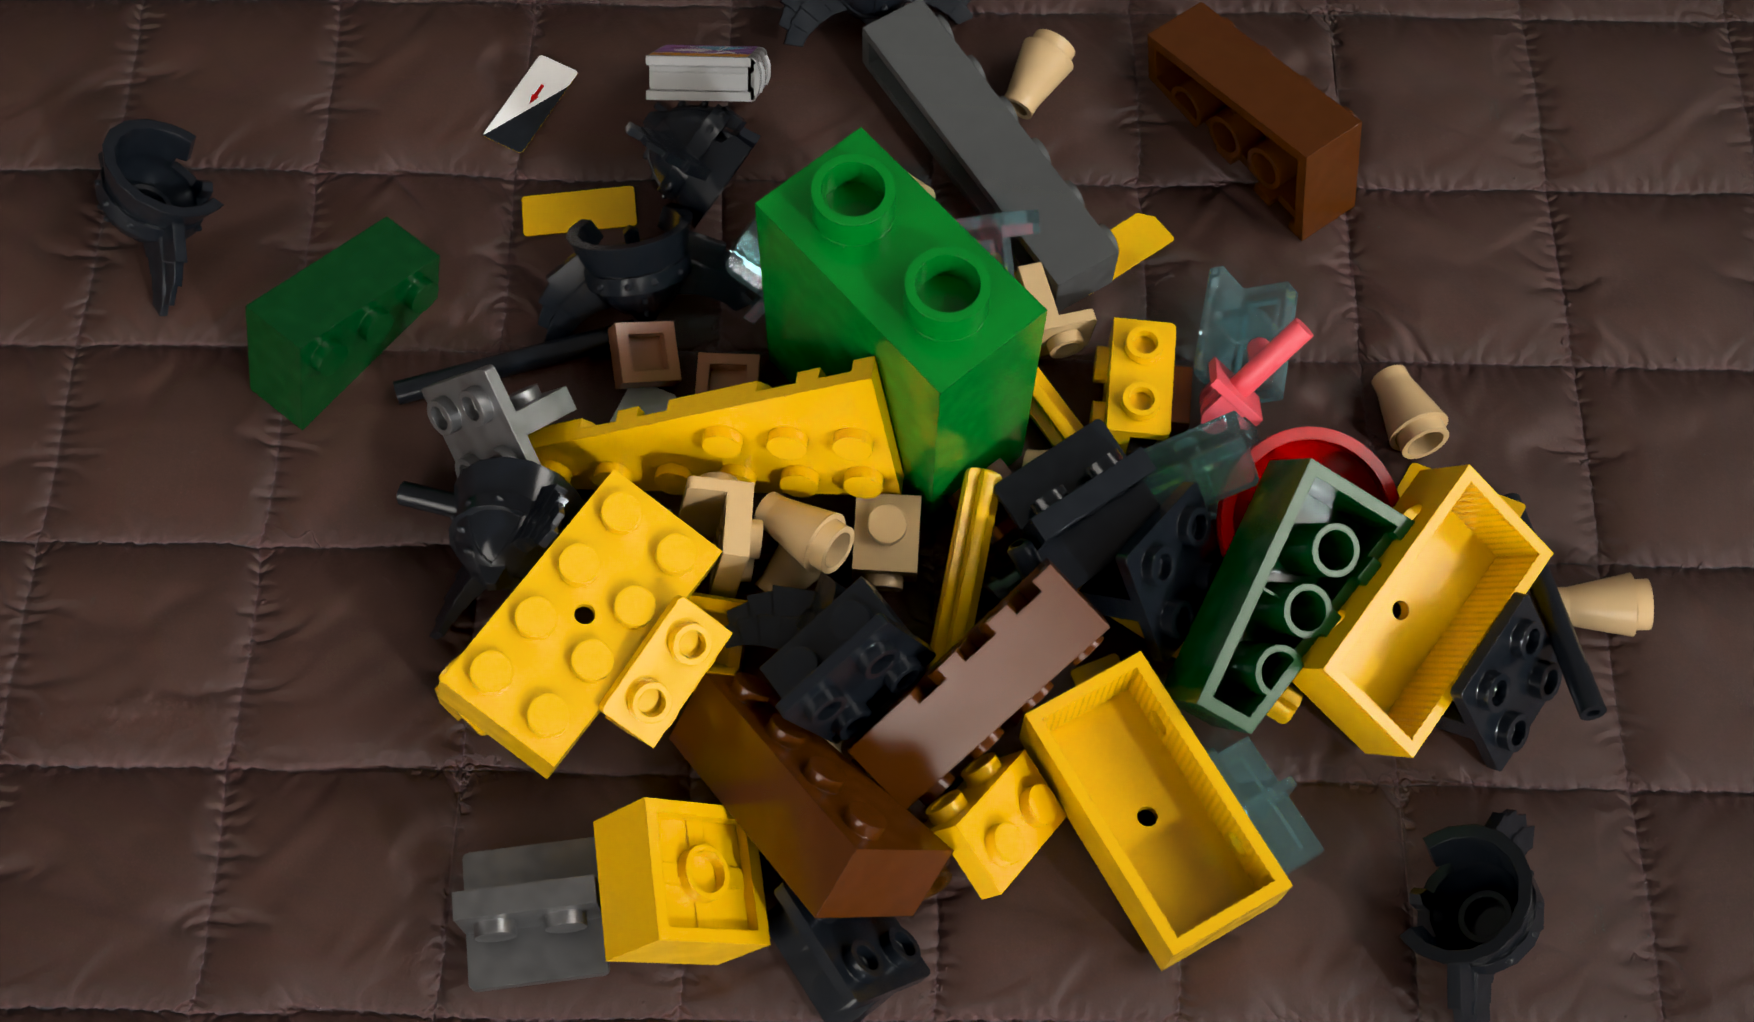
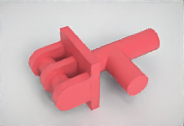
M1295 318L1270 342L1263 337L1252 339L1247 345L1248 363L1236 374L1228 369L1217 357L1208 362L1210 382L1201 390L1199 395L1201 425L1205 432L1213 436L1223 435L1244 417L1255 426H1258L1263 421L1260 397L1254 391L1314 337L1311 330L1300 319Z

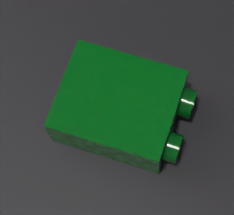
M860 127L755 203L769 360L793 384L796 383L797 372L820 367L826 374L825 377L852 371L853 360L870 356L876 357L904 471L901 495L921 496L920 520L930 529L954 510L946 499L962 487L964 473L968 468L978 467L986 469L1000 457L1008 467L1022 456L1047 309Z

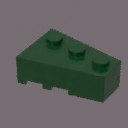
M386 216L247 304L245 310L250 389L303 431L438 298L440 255Z

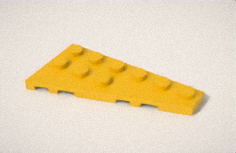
M875 356L853 360L852 371L825 377L826 374L819 367L797 372L796 383L772 388L760 381H753L669 399L667 410L645 415V412L637 406L618 410L616 421L596 425L591 421L580 418L544 426L528 435L541 465L557 472L575 489L597 490L614 469L643 491H663L673 495L684 494L686 481L689 476H701L707 472H724L735 476L738 481L754 482V493H770L775 491L795 497H810L815 494H836L870 499L880 494L901 495L904 480V471Z

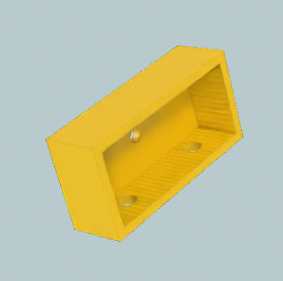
M1470 464L1419 471L1393 507V509L1415 521V523L1402 540H1393L1378 560L1382 566L1366 586L1358 585L1338 611L1341 619L1327 637H1318L1301 659L1304 664L1303 668L1292 681L1365 754L1414 758L1453 701L1450 694L1452 686L1513 593L1526 594L1554 554ZM1395 602L1401 607V614L1398 619L1394 617L1392 611Z
M614 469L443 675L439 682L437 696L544 778L548 779L601 712L599 710V703L673 597L680 595L689 599L711 571L723 551ZM580 607L589 608L594 614V620L589 624H581L575 619L574 612Z
M1141 651L1024 715L1019 740L1065 810L1068 820L1161 972L1273 907L1292 888L1291 881ZM1142 810L1151 811L1156 818L1155 824L1152 826L1142 825L1137 818L1138 812Z

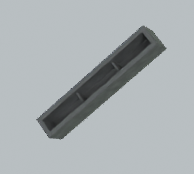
M915 0L862 27L863 64L1015 266L1018 268V266L1042 262L1058 312L1112 283L1119 255V247L1115 236L1105 224H1097L1086 210L1084 200L1076 185L1070 180L1064 181L1051 165L1049 153L1043 143L1036 137L1030 138L1019 124L1016 111L1011 102L1005 96L1001 95L998 97L987 83L984 70L979 61L973 55L966 56L955 42L952 29L947 20L940 14L935 16L924 0Z

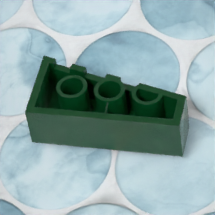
M1312 458L1270 460L1164 684L1165 689L1176 706L1211 726L1252 734L1303 668L1304 664L1301 660L1318 637H1327L1341 619V616L1338 614L1341 607L1358 585L1366 586L1382 566L1378 561L1393 540L1403 539L1415 521Z

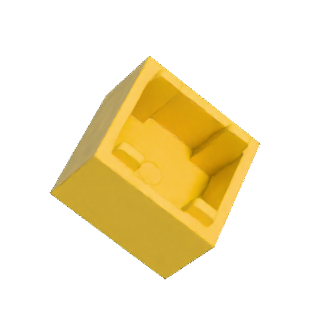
M643 797L593 821L605 959L607 962L719 965L771 945L759 849L723 805Z

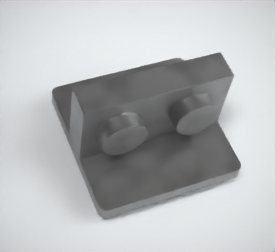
M492 364L435 382L422 389L423 396L427 402L429 420L433 427L443 435L455 460L457 478L463 469L482 459L511 457L533 461L541 465L528 435L577 410L566 386L541 393L538 385L533 384L508 395L496 368Z
M594 837L469 852L463 856L464 891L452 892L453 921L466 934L468 984L474 992L606 976L610 972V962H607L605 959Z

